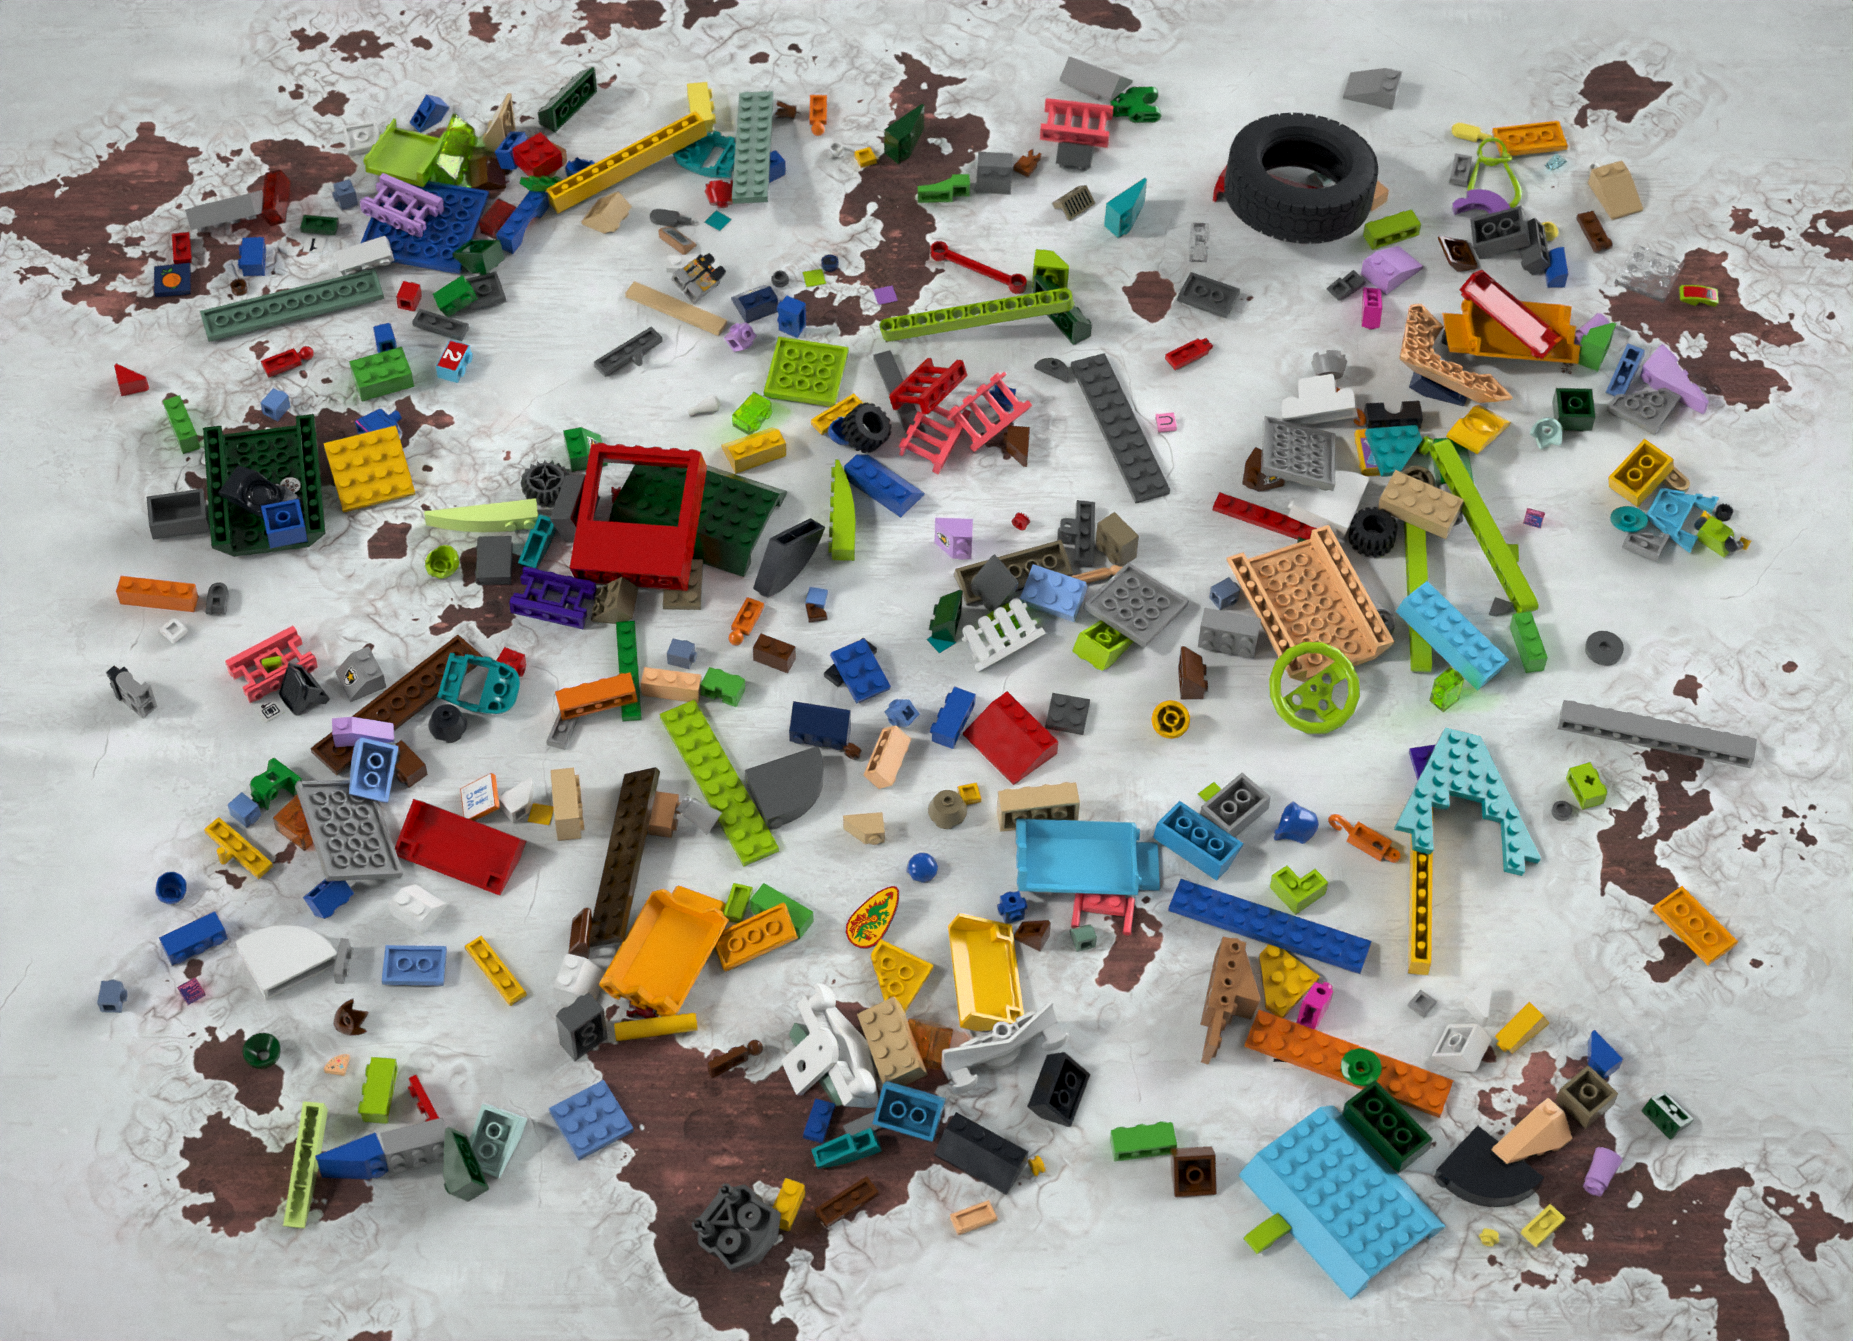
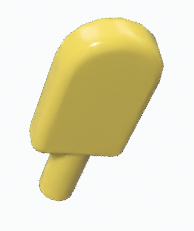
M1460 122L1454 124L1451 130L1455 137L1472 142H1477L1478 139L1485 140L1493 136L1482 133L1480 127Z

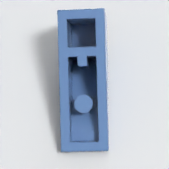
M1627 344L1606 390L1607 394L1614 397L1618 394H1624L1625 396L1644 358V349Z

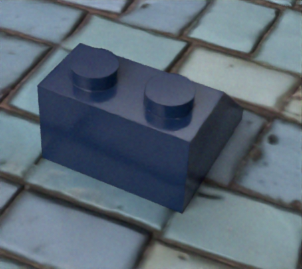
M762 285L731 297L732 302L747 324L778 312V297L771 286Z

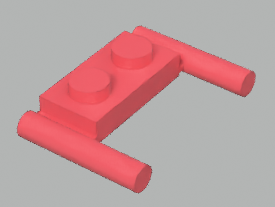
M1075 893L1071 928L1079 927L1081 911L1125 916L1123 934L1129 936L1132 929L1135 898H1125V895Z

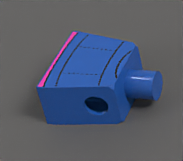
M377 409L355 421L357 433L363 434L396 425L399 434L397 422L402 419V416L397 410L388 415L383 409Z

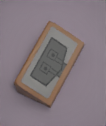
M672 226L658 230L659 238L682 255H686L696 247V243Z

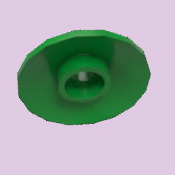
M1358 1048L1352 1049L1344 1055L1341 1060L1340 1069L1348 1082L1358 1086H1367L1374 1080H1378L1381 1075L1382 1065L1375 1053L1367 1049Z

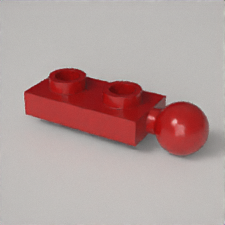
M304 346L297 353L295 348L261 360V365L268 378L301 366V359H312L314 351L311 347Z

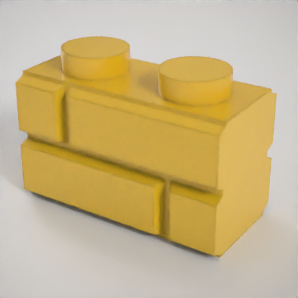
M785 1178L772 1207L781 1213L779 1228L790 1231L805 1196V1185Z

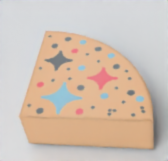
M349 1054L338 1055L332 1058L324 1067V1072L345 1076L350 1060Z

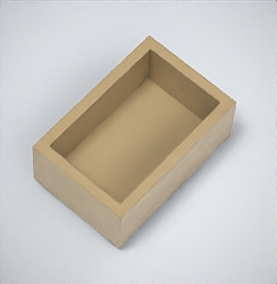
M574 767L550 770L558 841L581 838V831L585 830L579 775H575Z

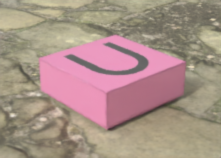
M1174 412L1156 414L1155 419L1158 432L1176 431L1177 426Z

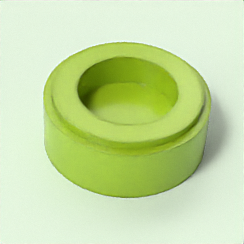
M1425 436L1418 446V452L1426 455L1430 451L1429 447L1433 444V439Z

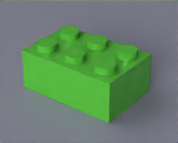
M402 347L349 361L352 377L361 401L414 387L412 372Z

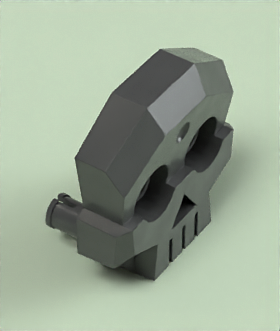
M724 1183L721 1185L723 1188L719 1187V1193L702 1215L694 1219L697 1224L692 1222V1228L698 1231V1244L714 1257H719L730 1271L736 1273L759 1264L778 1240L781 1213L763 1203V1198L745 1184L731 1187L728 1183ZM753 1214V1217L748 1220L749 1215ZM733 1239V1243L728 1245L729 1241Z

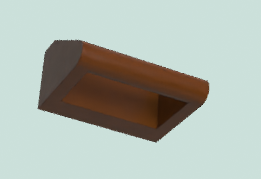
M583 908L572 919L568 954L589 959L590 954L589 939L593 921L590 908Z

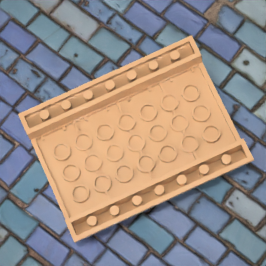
M1329 525L1312 530L1311 538L1259 556L1247 559L1243 552L1226 558L1257 618H1261V625L1278 657L1288 648L1302 642H1323L1339 649L1352 662L1353 666H1357L1376 659L1394 644L1391 634ZM1306 653L1294 658L1285 670L1290 678L1306 682L1334 661L1319 653Z

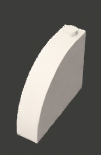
M1335 471V487L1333 491H1324L1315 486L1302 485L1296 498H1291L1287 508L1291 510L1288 516L1315 528L1329 525L1334 535L1343 540L1370 478L1354 472Z
M271 926L249 935H244L235 941L240 956L265 1000L334 967L337 958V952L324 937L315 931L301 926Z

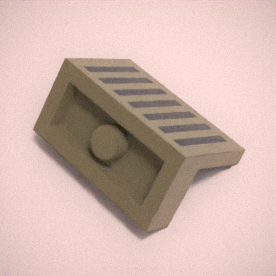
M1087 185L1075 187L1052 202L1055 209L1062 208L1067 219L1071 220L1094 205L1095 201Z

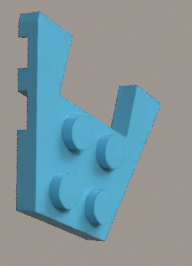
M1661 488L1646 515L1648 521L1663 533L1669 534L1673 541L1691 553L1698 537L1681 530L1693 506L1712 513L1719 497L1712 496V498L1703 497V494L1689 495L1685 494L1684 491Z

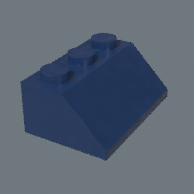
M793 701L789 728L790 742L844 750L843 747L847 746L851 734V710Z

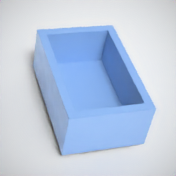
M1033 564L1020 601L1022 604L1026 602L1030 608L1075 622L1088 587L1085 581Z

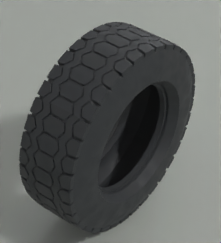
M1291 113L1269 115V117L1259 118L1249 123V125L1247 124L1235 136L1229 151L1224 181L1225 197L1234 214L1239 219H1242V222L1246 225L1251 226L1252 229L1259 233L1262 231L1261 234L1269 237L1274 236V239L1281 241L1286 239V242L1296 243L1298 241L1299 244H1309L1310 241L1311 244L1322 243V241L1324 243L1331 242L1334 239L1338 240L1353 233L1367 219L1377 185L1378 161L1369 143L1367 144V141L1353 129L1350 130L1344 124L1340 125V122L1332 119L1328 121L1326 117L1319 115L1316 117L1314 114L1307 113L1305 115L1303 113H1293L1292 115ZM1280 167L1305 168L1328 177L1335 185L1317 189L1299 188L1278 181L1266 171Z

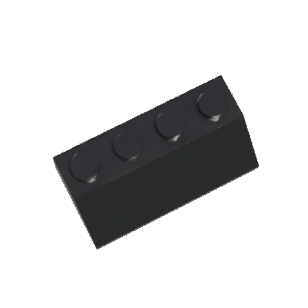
M956 1112L945 1128L934 1156L1007 1195L1028 1163L1029 1151Z

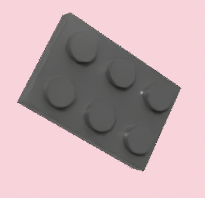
M1190 272L1177 296V301L1227 318L1240 294V289Z

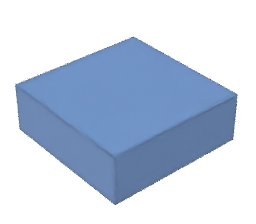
M809 587L806 604H815V606L824 609L828 590Z

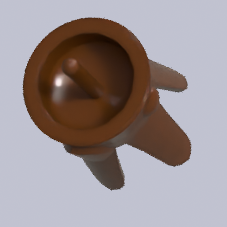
M781 101L776 103L777 106L782 108L777 109L778 112H775V118L789 117L795 119L796 113L801 114V112L796 111L797 105H788Z

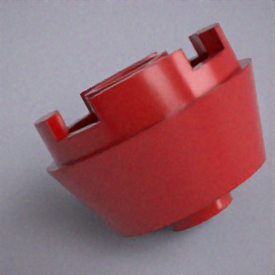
M715 180L705 184L706 189L704 192L710 205L717 206L718 208H727L728 205L733 204V180L730 183L723 182V180Z

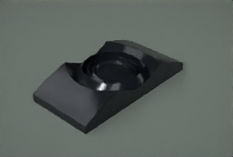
M237 466L218 492L219 496L262 519L264 518L261 506L299 499L300 506L303 504V500L287 487L274 484L259 472Z

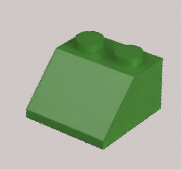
M1612 322L1591 328L1587 335H1583L1580 345L1583 346H1580L1579 365L1599 371L1610 347L1616 323Z

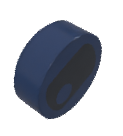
M827 254L821 259V267L827 272L835 271L839 267V260L835 255Z

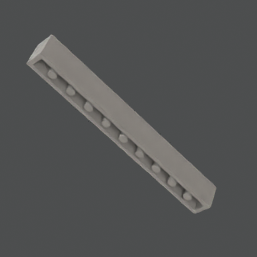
M1563 701L1558 723L1559 730L1751 768L1755 758L1757 739L1750 738L1749 736H1740L1729 732L1711 730L1710 728L1676 723L1671 720L1656 719L1651 716H1641L1631 712L1617 711L1612 708L1577 703L1576 701Z

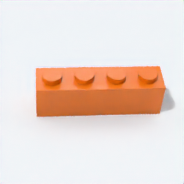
M120 576L116 589L119 603L123 605L195 612L199 598L195 584Z
M622 673L614 677L602 678L598 681L582 683L579 686L555 691L562 721L638 702L631 673Z

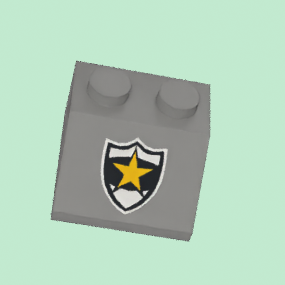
M369 646L351 653L335 671L350 702L386 688L384 674Z

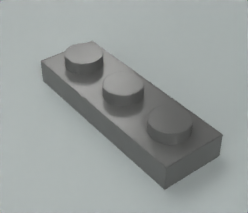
M419 309L412 321L414 327L459 341L463 340L469 330L468 323L423 309Z

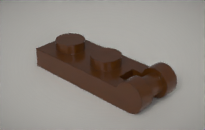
M1594 211L1577 214L1576 220L1593 251L1599 252L1604 248L1606 250L1612 249V240L1606 235Z

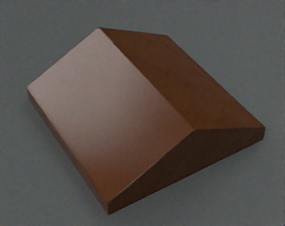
M484 156L469 163L471 188L479 190L506 188L505 169H501L497 158Z
M1444 236L1438 237L1449 265L1457 272L1478 268L1467 240Z

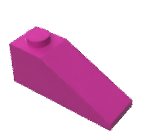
M1363 287L1362 327L1367 329L1380 328L1382 314L1381 289Z

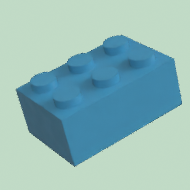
M886 1081L881 1090L872 1124L933 1142L946 1098Z

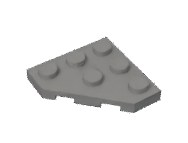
M1660 388L1654 392H1648V390L1634 392L1633 395L1626 396L1618 394L1608 405L1607 411L1655 436L1679 403L1681 395L1667 388Z

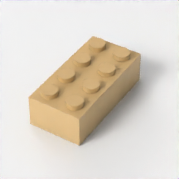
M1395 470L1380 497L1378 509H1385V512H1390L1393 517L1447 539L1462 510L1464 499Z
M1064 782L1056 785L1045 784L1038 787L1026 786L1020 789L998 791L997 816L1000 832L1016 830L1017 819L1078 821L1080 800L1076 782Z
M894 996L857 1014L882 1084L889 1081L905 1086L928 1075L903 1007Z

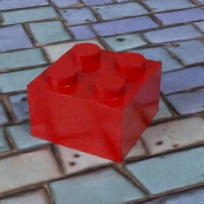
M541 132L512 148L514 163L528 177L547 176L563 166L561 151Z

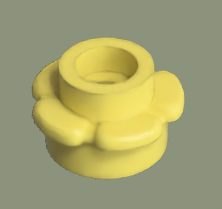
M1484 1228L1482 1233L1479 1234L1482 1244L1486 1246H1494V1244L1499 1242V1233L1495 1230Z

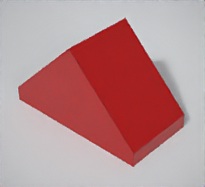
M117 363L114 365L121 396L144 392L149 389L145 376Z

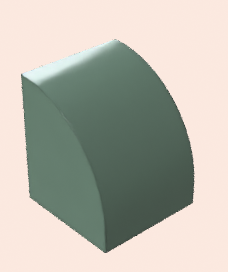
M1091 924L1069 930L1076 952L1096 947L1097 936Z

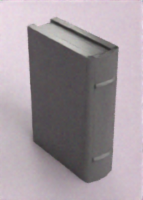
M512 536L478 537L476 546V584L511 585Z

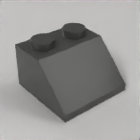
M1059 142L1056 164H1060L1059 167L1061 168L1077 166V170L1087 171V168H1091L1095 146Z

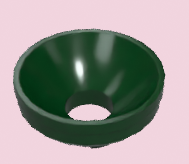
M257 1033L247 1039L242 1052L249 1066L256 1069H265L278 1061L281 1047L278 1039L272 1034ZM261 1052L269 1053V1057L266 1060H259L257 1058Z

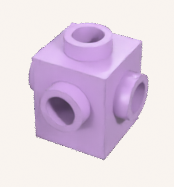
M745 322L734 324L724 339L731 349L736 352L749 348L757 336L753 332V328Z

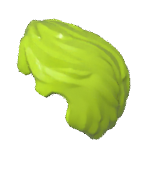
M449 545L438 546V548L427 555L425 560L427 573L439 579L450 577L459 566L457 551Z

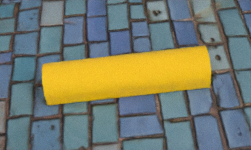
M696 1013L614 1024L616 1041L698 1031Z

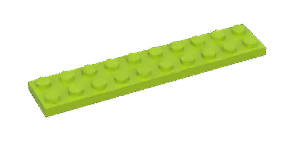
M695 699L660 713L659 716L709 807L722 812L717 821L743 867L779 852L776 841Z

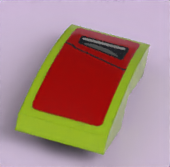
M1681 285L1679 287L1680 301L1694 306L1701 302L1713 307L1719 303L1717 289L1700 285Z

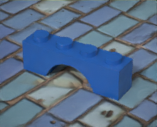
M528 192L496 234L497 240L501 242L502 250L511 254L515 253L523 242V236L529 222L534 217L541 219L548 210V193Z

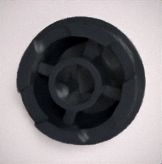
M443 704L433 711L428 728L436 740L439 739L446 741V743H453L461 739V735L467 728V719L454 705Z

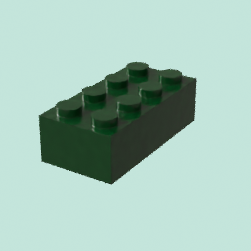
M1376 1080L1344 1104L1342 1115L1398 1173L1430 1149L1433 1138Z

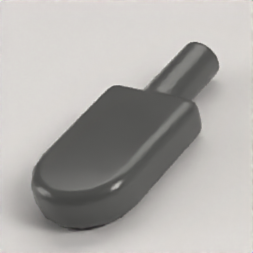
M654 209L650 213L651 222L657 225L676 227L677 223L691 225L692 218L681 217L678 211Z

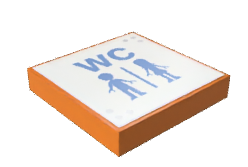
M493 773L460 788L463 816L465 818L476 821L500 809L496 775Z

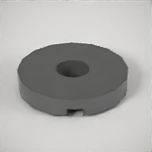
M1609 631L1592 633L1585 644V653L1590 660L1597 664H1615L1621 659L1624 651L1621 639ZM1600 646H1606L1609 650L1604 651L1600 649Z

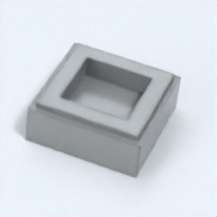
M1420 989L1408 1003V1007L1425 1018L1437 1001Z

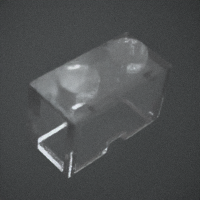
M1191 223L1189 262H1207L1210 241L1209 223Z

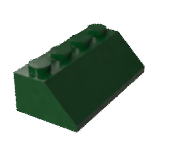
M594 67L582 70L576 76H573L544 107L539 109V125L556 133L597 93Z
M1040 275L1034 276L1033 293L1061 289L1050 278ZM1075 305L1070 311L1047 315L1073 345L1091 337L1092 323L1088 318L1084 317L1081 310Z

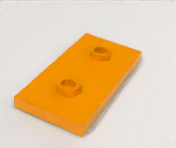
M1559 120L1492 129L1493 137L1500 139L1504 143L1507 153L1511 156L1567 150L1568 147ZM1495 142L1501 157L1503 148L1500 143Z
M1683 886L1652 908L1708 966L1738 944V940Z
M783 902L723 930L715 948L722 968L727 972L798 939L787 906Z

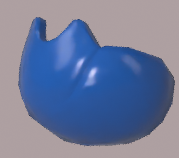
M844 417L837 418L828 427V435L838 445L849 444L844 439L845 435H842L843 428H841Z
M920 852L913 855L908 861L906 871L914 881L924 883L931 881L936 876L938 865L930 854Z
M176 872L162 874L156 883L155 893L157 898L166 904H177L186 894V880L181 874Z

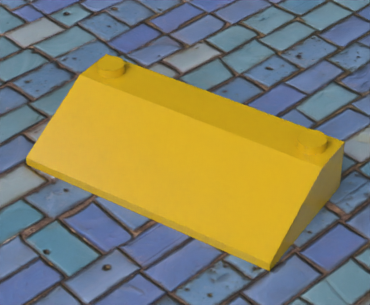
M959 913L948 925L960 1028L974 1031L993 1030L994 1025L998 1022H1006L1009 1025L1015 1023L1016 1018L1024 1015L1012 925Z

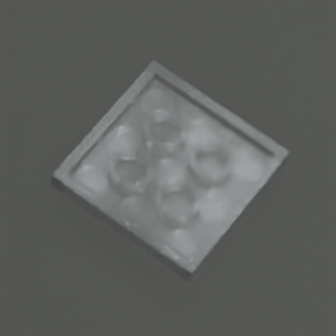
M1635 244L1618 273L1614 284L1664 303L1684 263Z

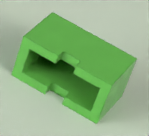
M709 667L700 684L701 696L713 700L718 697L723 699L722 703L737 707L745 691V679L739 675H732L721 669Z

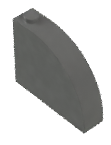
M819 746L745 770V781L768 829L779 828L804 815L817 801L823 786V758Z

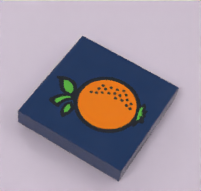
M190 263L154 266L155 297L191 294Z

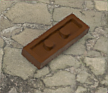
M866 1176L815 1208V1214L824 1226L828 1228L879 1196V1191Z

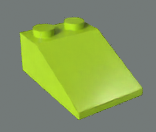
M1100 620L1079 633L1072 652L1077 654L1080 659L1091 663L1096 669L1104 671L1112 666L1134 641Z

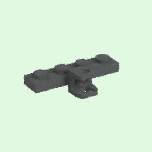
M1077 500L1075 519H1061L1057 541L1062 540L1063 544L1074 545L1075 542L1074 565L1093 567L1095 502Z

